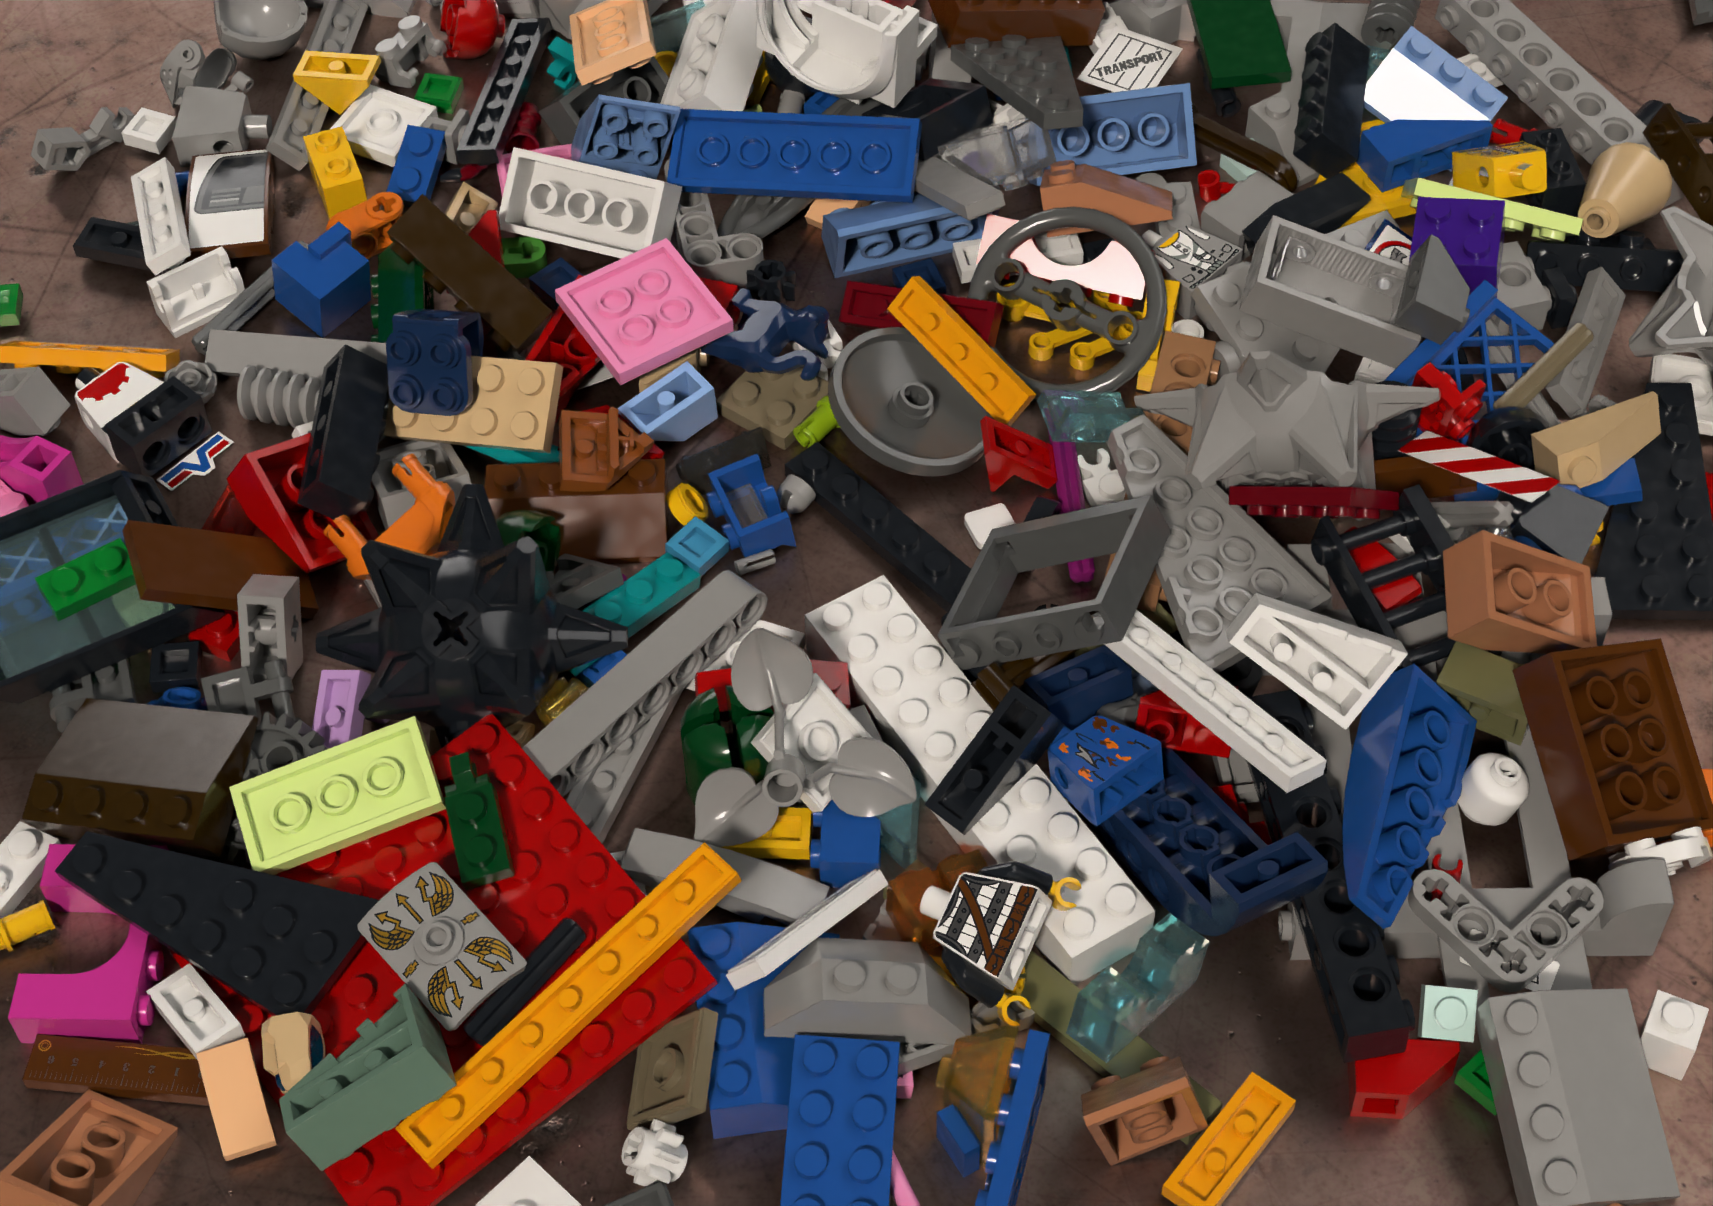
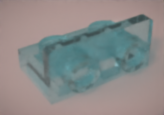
M1043 390L1037 400L1051 439L1055 442L1107 443L1113 429L1144 414L1140 408H1126L1120 392Z

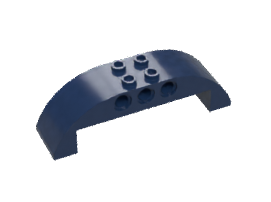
M1102 645L1024 680L1026 694L1055 715L1070 730H1074L1095 716L1096 712L1103 705L1122 701L1133 695L1131 668L1106 645ZM1162 748L1164 779L1100 825L1095 826L1087 819L1105 844L1150 893L1179 921L1203 935L1216 937L1228 933L1314 891L1323 882L1328 872V861L1298 832L1267 845L1172 749Z

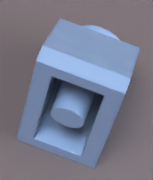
M688 361L618 408V413L639 435L645 432L654 441H685L718 418L714 387Z

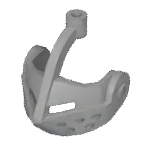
M190 39L179 42L166 57L160 69V79L172 107L176 108L178 105H181L185 86L221 89L228 77L235 71L237 59L234 53L226 48H217L205 58L203 49L198 42ZM238 71L232 77L231 84L224 90L237 92L242 90L247 93L253 87L254 80L243 72Z

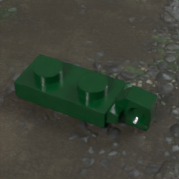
M469 752L449 757L455 784L444 787L446 794L444 800L462 885L467 891L515 876L498 794L488 774L478 776L476 764L471 761Z

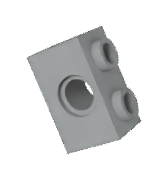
M1517 241L1504 243L1497 299L1534 328L1542 330L1547 312L1552 306L1550 291L1546 286H1542L1535 273L1532 259L1529 256H1525ZM1494 314L1492 319L1503 336H1510L1509 325Z

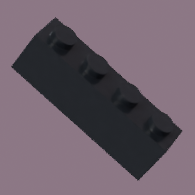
M1333 23L1322 33H1315L1306 44L1302 88L1298 101V119L1294 131L1293 155L1326 179L1339 174L1358 160L1370 52L1369 47L1337 23Z
M346 344L324 366L297 504L333 520L341 515H347L351 520L359 511L365 512L373 499L374 488L370 487L371 480L380 462L377 446L386 428V420L383 419L384 407L390 399L387 364Z

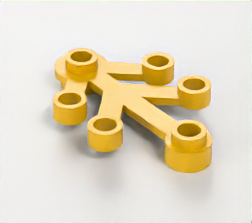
M1008 283L1003 285V287H1010L1015 283ZM1093 290V304L1113 313L1116 311H1126L1136 319L1142 320L1143 312H1130L1126 306L1110 303L1108 298H1102L1103 296L1109 297V294ZM997 292L996 302L1004 306L1002 314L1004 320L1017 322L1023 319L1024 316L1051 322L1044 309L1020 298L1016 300L1005 299ZM1070 300L1069 306L1076 308L1073 301ZM1121 324L1114 330L1113 338L1116 340L1128 338L1132 334L1133 326ZM1082 327L1069 332L1058 328L1047 333L1038 332L1029 338L1028 353L1034 360L1046 361L1053 356L1054 348L1090 335L1093 332ZM1104 337L1090 343L1077 342L1070 348L1069 363L1076 370H1089L1094 366L1096 357L1115 349L1112 348L1109 341ZM1043 345V346H1046V347L1040 348V347H1037V346Z

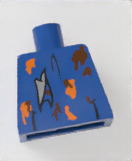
M1101 715L1091 717L1074 730L1064 726L1047 748L1051 782L1095 826L1103 823L1164 779L1161 742Z

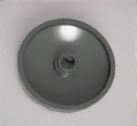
M879 328L857 336L841 351L829 377V403L837 423L846 436L860 450L881 464L904 473L933 477L951 475L963 471L975 464L983 456L984 446L980 420L985 416L994 418L906 328Z

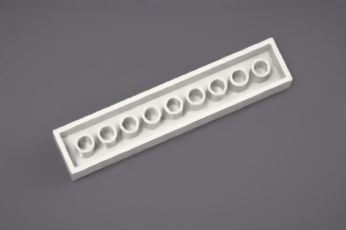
M882 575L805 614L806 648L815 660L845 662L848 664L851 707L856 708L865 705L883 742L892 747L909 767L916 790L926 803L991 716L993 710L971 685L972 683L953 662L951 657L892 584ZM1037 764L965 835L933 812L978 871L986 866L1017 861L1051 874L1053 881L1057 882L1063 878L1072 877L1080 882L1081 889L1078 891L1071 890L1066 886L1061 887L1060 895L1062 899L1066 902H1072L1077 906L1067 911H1059L1051 905L1034 943L1050 965L1073 984L1081 983L1152 941L1155 909Z

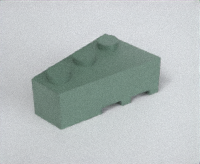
M406 983L393 994L398 1002L374 1024L369 1018L360 1024L355 1030L361 1036L337 1059L329 1053L279 1099L286 1134L321 1171L337 1161L349 1157L356 1149L384 1131L393 1129L401 1120L428 1103L440 1099L447 1091L457 1085L439 1022Z

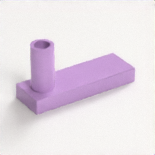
M362 670L321 671L312 731L314 730L324 737L325 742L323 745L332 748L361 737L364 719L377 724H385L389 721L385 719H367L358 710L359 702L370 684L371 674Z

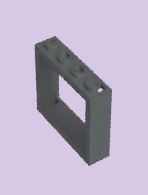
M1151 495L994 528L982 547L937 636L960 670L987 666L993 662L1004 663L1122 641L1171 530ZM1116 553L1096 599L996 618L1018 573ZM1098 611L1101 616L1091 617L1089 612Z

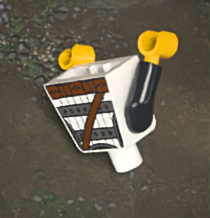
M1017 861L986 866L978 871L977 874L963 872L959 875L952 892L931 885L923 894L920 903L921 914L938 920L933 932V939L943 946L941 959L959 988L988 1008L996 1006L1000 1019L1012 1026H1019L1020 1024L1008 1017V1005L1013 1001H1019L1028 1009H1031L1030 1002L1020 995H1006L1004 987L1012 991L1014 990L1051 905L1059 911H1067L1077 906L1072 902H1066L1062 899L1060 895L1061 887L1066 886L1075 891L1081 889L1080 882L1075 878L1066 877L1056 882L1053 881L1051 874Z

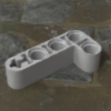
M670 159L664 165L665 182H667ZM681 192L674 222V232L680 255L698 277L738 285V291L741 288L746 289L747 270L754 271L756 265L764 261L761 239L750 233L718 237L708 194Z

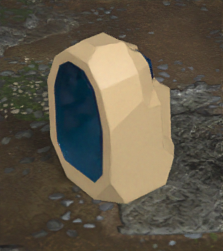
M302 1012L271 1016L262 1023L263 1068L276 1077L278 1087L283 1094H286L325 1058V1043L321 1025L313 1015Z

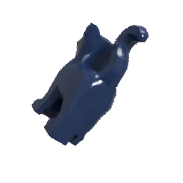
M741 288L731 299L732 304L743 312L742 318L737 325L738 331H733L700 347L701 352L741 366L749 373L768 372L783 374L799 367H804L801 373L802 380H813L818 376L822 364L819 357L824 359L828 357V351L823 343L829 333V313L822 306L808 305L796 310L776 301L755 300L752 298L750 290ZM792 341L808 349L794 350L779 356L786 345Z

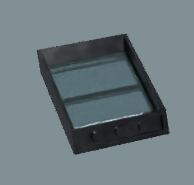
M118 470L0 517V701L20 704L217 621L225 614L223 609L140 600L137 585H134L58 622L39 591L35 577L118 538H121L126 546L122 530L128 520L178 526L152 477Z

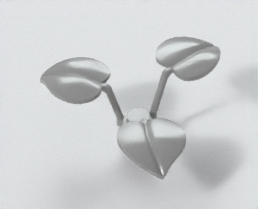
M764 628L754 629L742 640L732 664V687L740 703L751 711H762L773 705L775 729L774 758L767 765L764 780L757 784L749 772L736 767L721 768L713 771L702 781L695 801V841L724 847L742 844L761 837L775 824L779 807H788L795 804L802 795L803 787L813 788L815 782L829 773H834L829 782V793L832 800L839 809L853 816L873 817L916 801V785L909 767L892 747L874 738L858 737L845 741L840 746L838 752V764L828 763L812 774H806L805 766L800 759L793 755L785 754L784 710L782 703L794 704L805 698L813 683L812 663L805 651L796 643Z

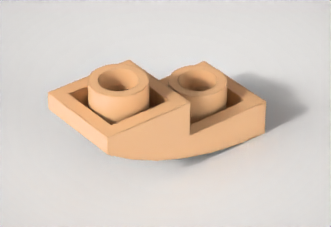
M248 1038L196 1053L225 1161L276 1146L277 1142L267 1102L261 1088Z

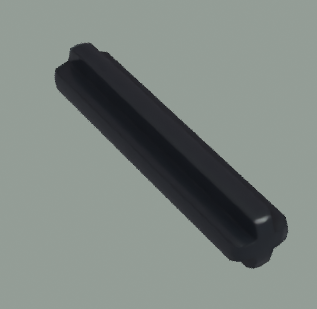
M568 917L563 918L525 958L527 962L525 970L498 988L465 1022L463 1029L466 1034L481 1046L486 1045L580 946L586 938L583 929Z

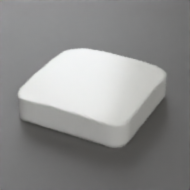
M1002 503L966 513L964 516V525L979 549H982L992 529L1016 524L1008 509Z

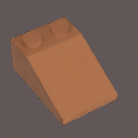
M1073 160L1050 164V169L1043 172L1040 185L1043 211L1062 207L1095 209L1112 215L1129 226L1173 219V194L1171 191L1087 164L1075 165ZM1070 227L1046 231L1047 237L1094 230Z
M1481 530L1443 551L1449 639L1483 650L1539 654L1597 646L1589 566L1485 530Z
M1168 1056L1151 1059L1141 1065L1140 1072L1122 1079L1118 1075L1103 1078L1091 1086L1092 1091L1081 1095L1085 1124L1110 1166L1208 1128L1180 1056L1171 1060Z
M88 1089L0 1172V1206H133L178 1136V1127Z

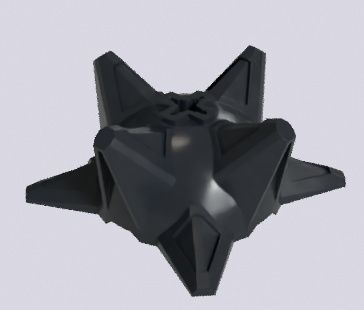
M482 484L463 485L437 553L431 556L369 540L361 548V555L382 607L321 631L316 635L317 653L375 673L359 702L358 710L367 719L405 720L415 716L418 721L435 728L442 748L484 716L493 714L506 729V727L528 716L538 706L542 698L552 689L560 673L628 648V627L558 602L549 585L539 547L530 537H522L505 546L484 485ZM457 628H459L460 631L464 634L463 637L466 639L465 642H463L464 640L460 635V632L457 630Z

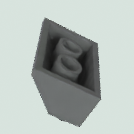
M653 56L647 64L639 68L630 69L626 67L614 72V75L603 83L592 84L590 82L582 86L580 81H578L538 112L561 145L572 144L580 118L598 94L660 104L669 78Z

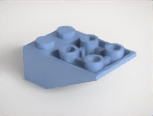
M598 94L579 120L571 145V160L656 180L681 112L680 107Z

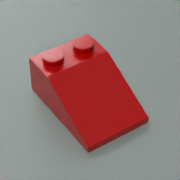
M311 433L245 454L226 478L247 517L307 574L346 560V557L323 533L328 524H331L334 529L338 528L340 530L333 522V519L297 504ZM359 511L350 520L367 541L375 540L379 537L366 511L363 513Z

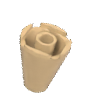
M1631 142L1612 145L1601 153L1591 166L1578 211V218L1583 219L1582 230L1592 237L1606 238L1656 216L1664 208L1671 196L1672 177L1663 159L1659 160L1650 153L1651 149L1647 146Z

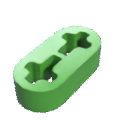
M533 237L502 238L504 266L515 278H529L548 265L545 244L540 239Z

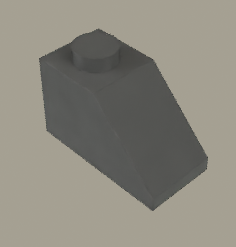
M1432 234L1410 257L1394 324L1441 345L1453 332L1459 333L1464 328L1470 315V309L1466 308L1470 288L1441 240Z

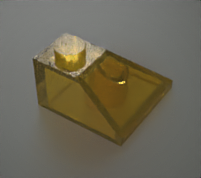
M1010 1025L956 1039L951 1058L942 1057L936 1079V1087L944 1089L943 1109L951 1104L957 1106L980 1141V1165L984 1168L991 1141H997L1000 1126L997 1125L999 1108L1003 1094L1009 1093L1011 1083L1009 1071L1014 1049L1018 1046L1019 1027Z

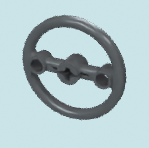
M1062 207L1041 211L1018 221L1004 231L988 247L979 261L968 293V298L986 301L988 294L991 292H998L1002 297L1009 300L1023 299L1044 309L1052 324L1058 329L1069 332L1082 327L1106 338L1112 348L1118 352L1125 353V356L1118 364L1090 380L1074 384H1051L1025 376L1014 369L1002 357L996 347L991 348L1037 394L1033 400L1057 405L1062 403L1078 404L1098 399L1115 391L1132 379L1146 364L1155 350L1164 328L1167 312V292L1163 273L1154 253L1144 239L1128 224L1116 217L1095 209L1081 207ZM1077 227L1103 233L1120 243L1137 262L1144 277L1147 291L1146 316L1141 320L1136 319L1126 311H1116L1114 313L1089 302L1080 286L1074 281L1060 279L1048 283L1027 273L1022 265L1015 259L1009 258V255L1028 239L1040 233L1058 228ZM1019 272V279L1014 285L1010 287L1001 286L1002 278L1007 273ZM1072 300L1076 308L1064 307L1061 311L1055 302L1068 304ZM1121 324L1133 326L1132 334L1124 340L1113 338L1114 330Z

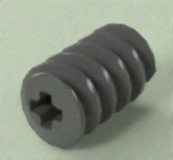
M1371 0L1361 30V37L1366 46L1376 51H1386L1394 48L1411 26L1414 27L1421 0Z

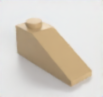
M1652 391L1531 434L1535 472L1561 481L1559 484L1576 485L1579 488L1603 481L1629 458L1661 434L1658 394Z

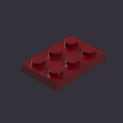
M1229 486V505L1247 506V515L1271 516L1275 518H1299V516L1323 518L1329 516L1330 519H1339V517L1380 519V511H1397L1399 509V492L1356 487Z

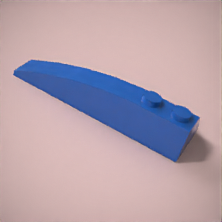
M1415 664L1393 672L1363 708L1351 753L1344 796L1342 825L1343 863L1348 898L1382 929L1391 927L1413 886L1411 876L1414 870L1422 867L1430 854L1426 848L1431 838L1440 835L1446 824L1443 816L1447 808L1455 806L1461 796L1462 778L1467 769L1477 724L1476 719Z

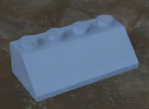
M1190 83L1079 96L1083 107L1082 127L1043 130L1026 117L1025 151L1028 181L1036 186L1041 185L1043 172L1050 169V164L1064 160H1073L1075 165L1087 164L1118 175L1197 165Z
M915 192L913 203L875 201L869 206L855 209L839 208L830 214L823 215L821 237L834 278L952 253L953 243L982 238L987 214L969 221ZM1000 209L990 212L988 214L998 216Z

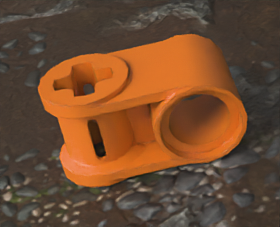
M393 192L375 194L370 199L335 214L328 221L326 231L337 222L343 224L351 231L352 247L369 260L371 257L383 252L393 242L390 240L387 231L402 216L403 201L398 194Z

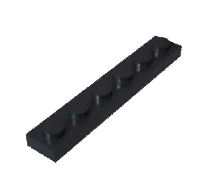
M549 18L512 19L456 150L460 164L485 166L499 163L552 33Z
M819 442L814 443L784 464L786 477L792 474L808 483L816 494L814 500L947 613L951 610L971 571L970 567Z

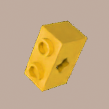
M343 127L303 136L311 173L329 220L338 212L350 209L366 201L367 196L363 178Z

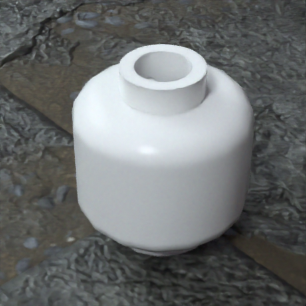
M1490 752L1479 755L1463 774L1461 796L1457 803L1464 815L1476 823L1489 826L1504 824L1527 799L1530 788L1528 777L1522 767L1512 758Z

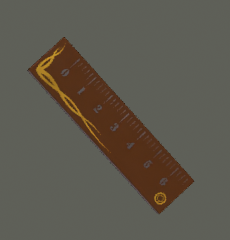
M37 1034L22 1078L26 1088L83 1094L90 1089L104 1096L209 1106L198 1060L188 1048Z

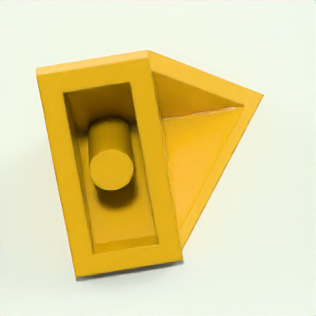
M305 50L293 73L294 82L341 115L369 87L381 63L379 55Z

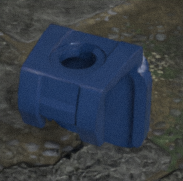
M416 309L394 314L392 318L393 333L389 335L386 341L389 396L393 404L409 413L443 416L458 415L466 410L473 400L471 356H483L484 334L480 314L476 312Z

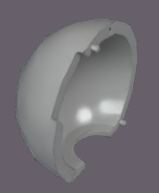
M213 0L219 42L242 58L266 60L281 56L298 42L307 25L308 7L304 0Z

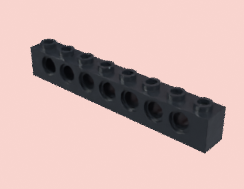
M1291 689L1248 697L1326 759L1323 747L1321 745L1315 746L1311 736L1314 733L1311 711L1308 706H1301L1296 692ZM1247 761L1272 842L1274 843L1298 832L1328 861V868L1330 870H1328L1323 882L1314 891L1292 901L1343 1062L1347 1063L1405 1052L1409 1032L1415 1029L1414 1011L1409 999H1401L1397 987L1400 983L1399 968L1394 955H1386L1382 943L1385 938L1384 929L1348 898L1343 863L1342 823L1339 817L1341 814V801L1336 786H1329L1325 774H1327V761L1323 776L1288 793ZM1303 825H1312L1316 828H1309ZM1330 908H1339L1346 912L1338 913L1330 910ZM1353 951L1360 954L1361 956H1349L1344 952ZM1368 995L1376 999V1001H1365L1358 996Z

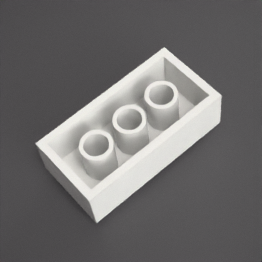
M513 147L499 211L500 229L622 259L665 238L669 241L671 240L682 186Z

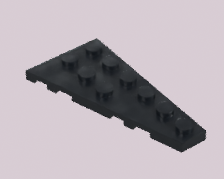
M89 831L85 832L55 870L61 879L272 1016L293 1012L312 1014L367 940L359 932L357 925L379 901L365 896Z

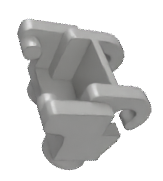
M417 15L403 18L398 23L400 31L393 38L382 40L375 47L376 55H379L381 59L375 76L392 86L412 88L416 83L415 78L419 75V72L416 68H411L408 72L406 71L416 61H424L429 54L436 57L437 55L442 56L447 51L445 43L442 40L435 39L428 23L421 22L420 17Z

